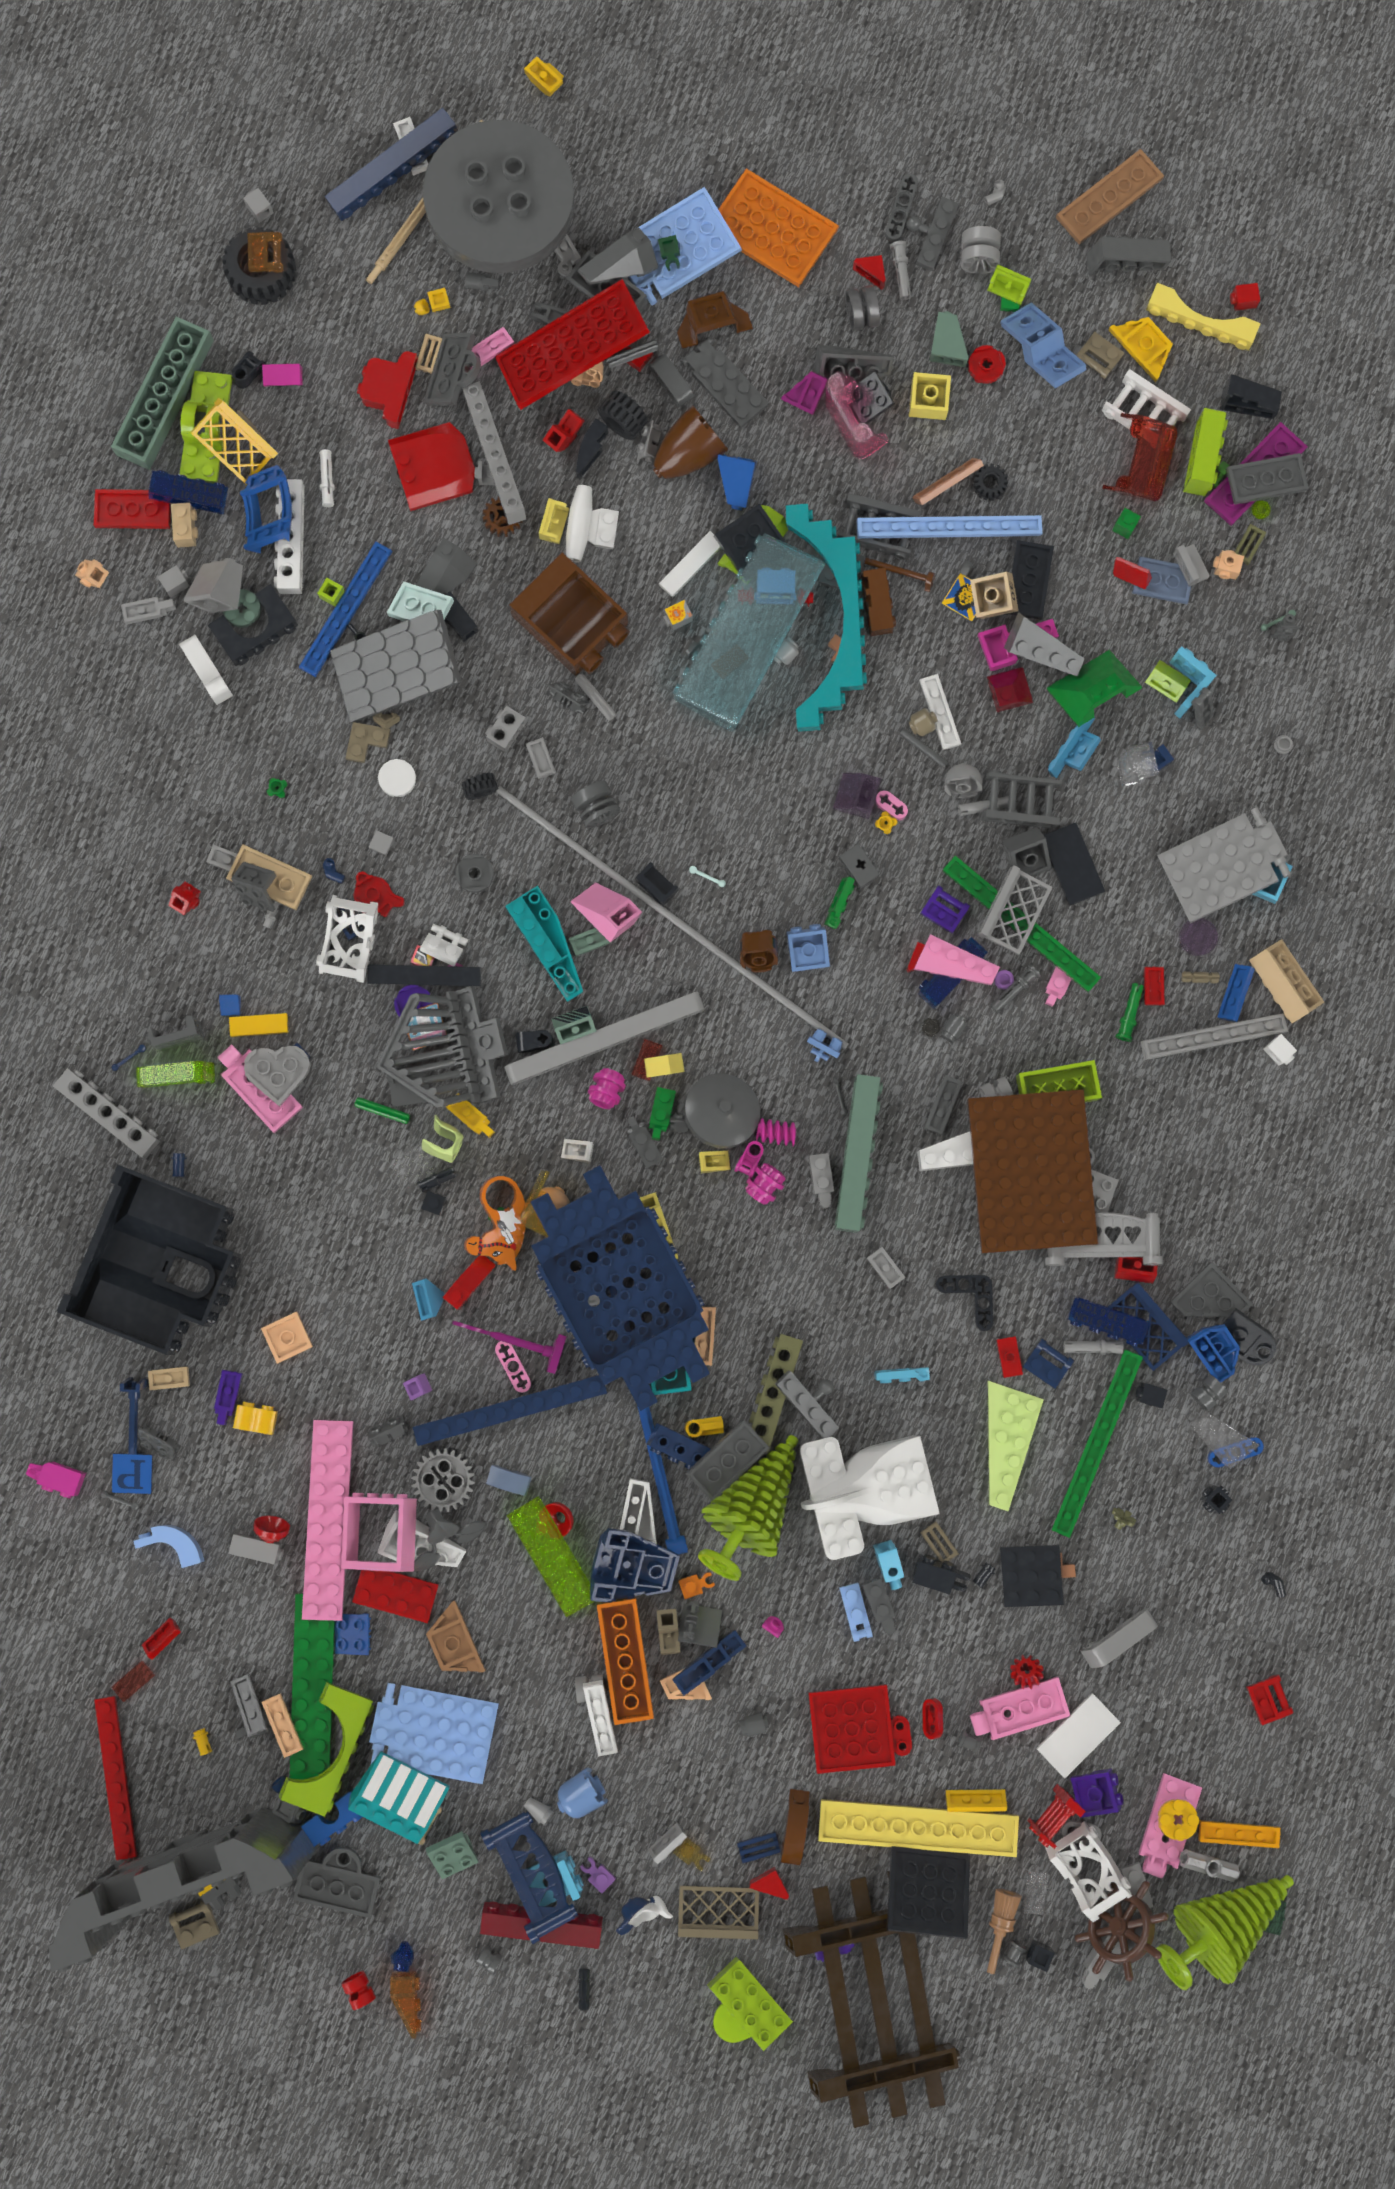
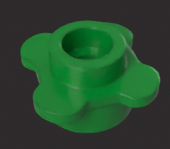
M271 778L267 794L284 798V791L288 786L287 782Z

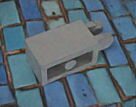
M829 1153L811 1155L808 1157L813 1194L818 1195L821 1208L826 1209L830 1207L832 1202L830 1201V1193L834 1192Z
M1111 1935L1101 1937L1105 1946ZM1119 1941L1112 1951L1114 1954H1121ZM1094 1948L1083 1963L1086 1970L1081 1981L1088 1990L1095 1987L1094 1985L1098 1983L1099 1979L1104 1981L1115 1964L1107 1960L1100 1973L1094 1974L1092 1968L1100 1956Z

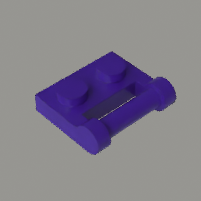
M938 885L920 914L952 934L970 905L967 903L963 904L943 891V888ZM937 897L942 898L959 909V914L936 900Z

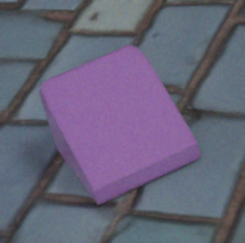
M425 1373L403 1383L411 1401L432 1391Z

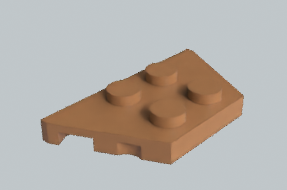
M454 1600L426 1633L442 1671L484 1672L486 1669L457 1602Z

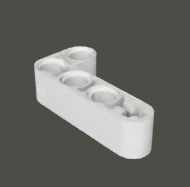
M193 635L179 643L216 705L232 697L231 691L197 636Z

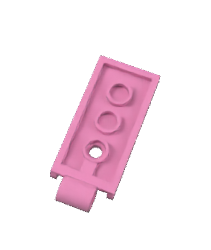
M231 1044L218 1056V1059L228 1068L225 1072L221 1073V1076L269 1129L276 1133L303 1107L292 1095L281 1106H278L253 1083L248 1082L244 1071V1060L252 1051L248 1049L242 1056Z
M1059 1677L1041 1681L1039 1686L1032 1684V1690L1028 1685L1024 1689L1018 1688L980 1700V1705H982L984 1711L970 1715L975 1735L979 1736L990 1732L991 1740H995L1069 1717L1070 1713ZM1005 1710L1011 1711V1715L1009 1717L1004 1716Z
M1163 1773L1139 1849V1855L1146 1856L1142 1866L1143 1872L1162 1879L1165 1875L1167 1864L1178 1869L1180 1854L1183 1852L1187 1839L1178 1841L1169 1838L1168 1842L1164 1843L1162 1841L1164 1834L1158 1826V1811L1163 1803L1171 1799L1185 1800L1196 1810L1202 1787ZM1174 1815L1175 1821L1173 1823L1175 1825L1177 1823L1181 1824L1182 1816Z

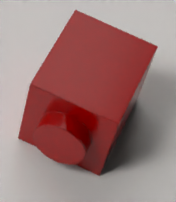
M1258 283L1236 285L1230 294L1231 305L1234 304L1235 311L1257 308L1260 302Z

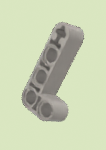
M1145 1608L1101 1640L1089 1643L1087 1648L1083 1647L1080 1652L1090 1668L1103 1667L1156 1629L1158 1625L1149 1610Z

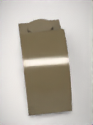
M676 1609L657 1610L661 1655L681 1653L680 1641H678L679 1629Z

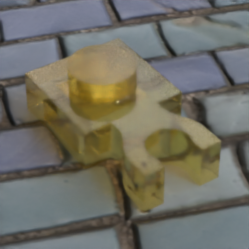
M688 1837L673 1851V1854L689 1865L691 1861L694 1862L696 1868L701 1872L704 1867L699 1864V1861L701 1859L707 1862L710 1861V1857L698 1853L701 1847Z

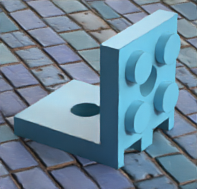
M1182 646L1169 663L1191 679L1197 687L1176 711L1175 715L1178 718H1181L1192 706V700L1200 695L1199 692L1202 688H1207L1217 676L1208 668L1205 662L1196 659L1189 649H1184Z
M565 1850L553 1856L561 1874L566 1896L571 1895L574 1901L581 1897L584 1884L580 1875H576L572 1856H568ZM538 1863L527 1869L537 1870L540 1865ZM543 1872L537 1873L530 1886L531 1888H547L543 1883L545 1878ZM551 1890L545 1893L539 1906L544 1907L557 1901L553 1898L554 1894Z

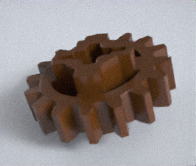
M499 496L496 501L491 498L492 504L486 503L487 509L483 510V515L485 516L482 518L483 522H486V529L491 528V534L496 531L498 537L501 536V533H504L505 537H508V532L515 534L514 528L520 529L518 523H523V521L508 525ZM491 514L495 517L493 522L490 519Z

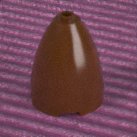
M692 405L673 424L663 439L653 463L655 466L653 471L659 478L663 476L664 479L684 476L715 461L718 458V454H724L728 451V448Z

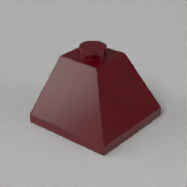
M1023 667L987 676L997 712L1033 703Z

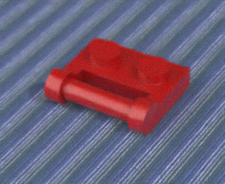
M1279 1674L1246 1686L1261 1725L1294 1713L1282 1689ZM1270 1685H1273L1282 1708L1280 1711H1277L1268 1687Z

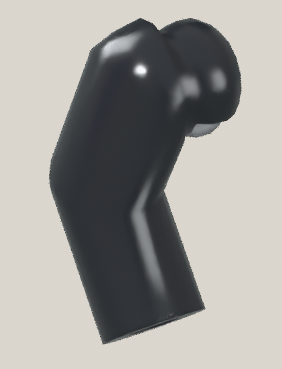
M1266 1572L1261 1577L1263 1584L1274 1586L1278 1598L1287 1595L1283 1580L1272 1572Z

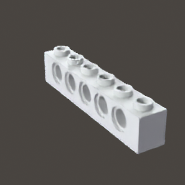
M287 479L290 496L294 499L292 502V516L294 518L291 526L293 537L290 539V542L285 538L275 542V551L278 552V556L274 560V567L277 570V576L274 577V587L277 588L279 594H302L305 486L302 480ZM276 486V496L279 498V504H276V515L279 520L282 519V498L280 487ZM288 552L293 553V555L290 558L284 557L285 554ZM288 570H291V571H292V574H291V575H289V576H284V573H285L286 571H288Z

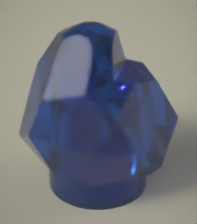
M402 1941L399 1948L390 1955L391 1964H394V1971L409 1972L414 1960V1953L408 1941Z

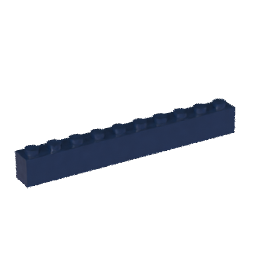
M598 1375L413 1427L417 1446L607 1394L608 1392L606 1385H604Z

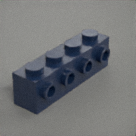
M656 1423L647 1442V1445L651 1447L650 1451L661 1455L663 1452L669 1455L667 1459L677 1464L680 1460L686 1463L684 1467L688 1469L711 1449L659 1423Z

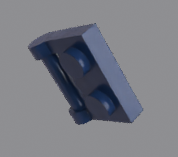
M1041 1338L1022 1367L1056 1389L1073 1364L1074 1359L1071 1357L1067 1358ZM1040 1351H1045L1063 1364L1061 1369L1039 1355Z

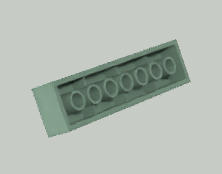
M177 316L175 317L111 445L116 456L148 470L151 469L193 384L194 372L200 370L214 342L210 331Z
M857 1074L854 1079L834 1230L858 1233L860 1229L864 1228L865 1217L862 1216V1210L866 1209L868 1199L864 1195L865 1191L869 1190L870 1178H867V1173L871 1171L873 1159L869 1158L870 1153L874 1152L875 1140H872V1136L877 1132L878 1121H875V1115L880 1110V1102L877 1099L882 1094L883 1089L880 1077Z

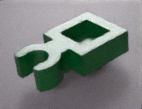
M676 235L658 239L662 260L667 259L665 262L667 270L670 271L671 263H676L677 269H680V262L676 257L680 256Z

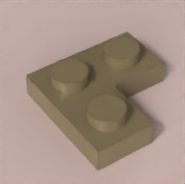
M353 722L346 760L365 763L368 745L387 749L391 730Z

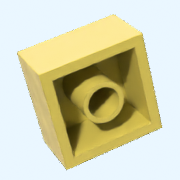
M914 372L911 385L909 417L946 420L951 376Z

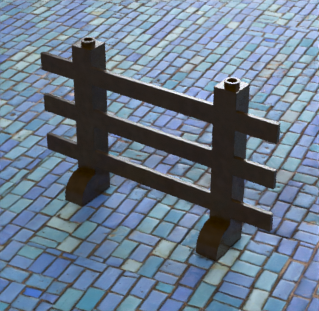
M865 1876L850 1880L855 1917L834 1921L828 1886L825 1885L812 1888L818 1925L813 1927L792 1926L783 1928L786 1949L795 1957L820 1951L823 1952L843 2069L837 2071L832 2069L807 2071L811 2093L821 2103L848 2096L854 2128L870 2124L864 2092L882 2087L887 2089L891 2117L896 2118L908 2115L902 2082L924 2077L930 2109L946 2105L940 2073L959 2068L958 2061H960L959 2051L951 2043L935 2046L915 1934L887 1930L888 1909L872 1912ZM895 1933L899 1935L919 2047L917 2051L897 2055L877 1944V1938ZM861 1942L881 2060L859 2065L839 1953V1947Z

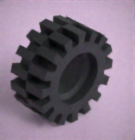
M986 464L984 468L981 467L977 471L973 481V488H975L976 494L979 493L978 497L982 498L983 496L986 501L988 498H990V501H994V498L999 499L1004 494L1008 484L1007 473L1004 474V469L1000 470L999 465L994 467V464H991L988 467V464ZM992 476L997 480L998 485L992 489L987 488L984 485V479Z
M490 772L472 776L461 784L465 797L468 800L481 799V797L492 795V793L498 790L495 776Z

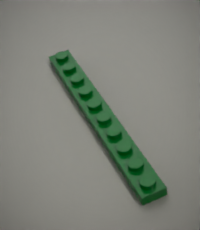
M954 856L945 866L943 872L989 910L998 891L957 856ZM1018 907L1013 908L1016 919L1025 916L1024 912ZM1009 910L1002 912L1001 918L1004 923L1012 921ZM1026 919L1017 921L1020 932L1027 930L1028 923ZM1035 922L1027 942L1089 993L1101 977ZM1014 923L1007 924V926H1009L1013 931L1016 932Z
M1124 1350L1052 1531L1070 1538L1143 1359L1142 1356Z

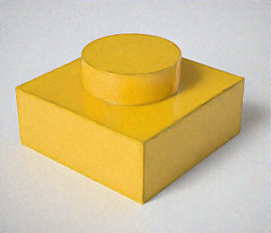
M445 288L427 292L432 312L450 308Z

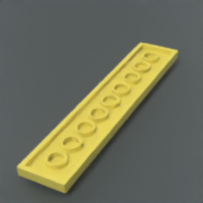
M821 1799L818 1841L1017 1857L1019 1816L987 1812H947V1809Z

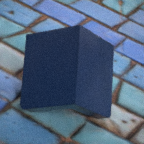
M1163 744L1155 752L1143 759L1142 763L1153 776L1170 765L1174 758Z

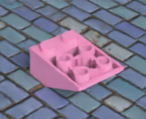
M594 883L571 901L609 942H612L634 925L642 913L629 898L598 883Z

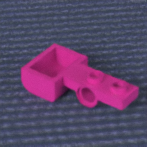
M1053 619L1036 624L1053 637L1058 638L1059 635ZM1006 625L978 633V638L990 671L1013 665L1018 660L1015 654L1008 652L1004 648L1010 634L1007 631Z

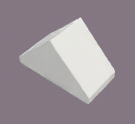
M564 1139L561 1158L590 1163L594 1144L590 1141Z

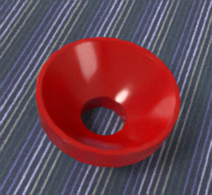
M553 1502L547 1504L539 1514V1523L542 1530L552 1538L564 1537L573 1527L572 1512L562 1503ZM557 1512L564 1514V1522H560L557 1519Z
M267 1515L256 1518L253 1529L261 1540H264L266 1543H274L288 1535L290 1525L280 1517Z

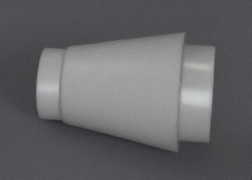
M532 1797L524 1805V1808L533 1818L544 1826L554 1814L551 1807Z

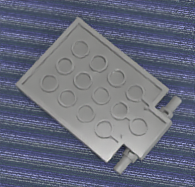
M1258 807L1251 810L1257 827L1254 830L1246 813L1157 855L1190 924L1279 882L1271 866L1273 863H1275L1276 867H1279L1284 878L1291 875L1286 865L1287 860L1285 857L1288 854L1272 822L1267 823Z

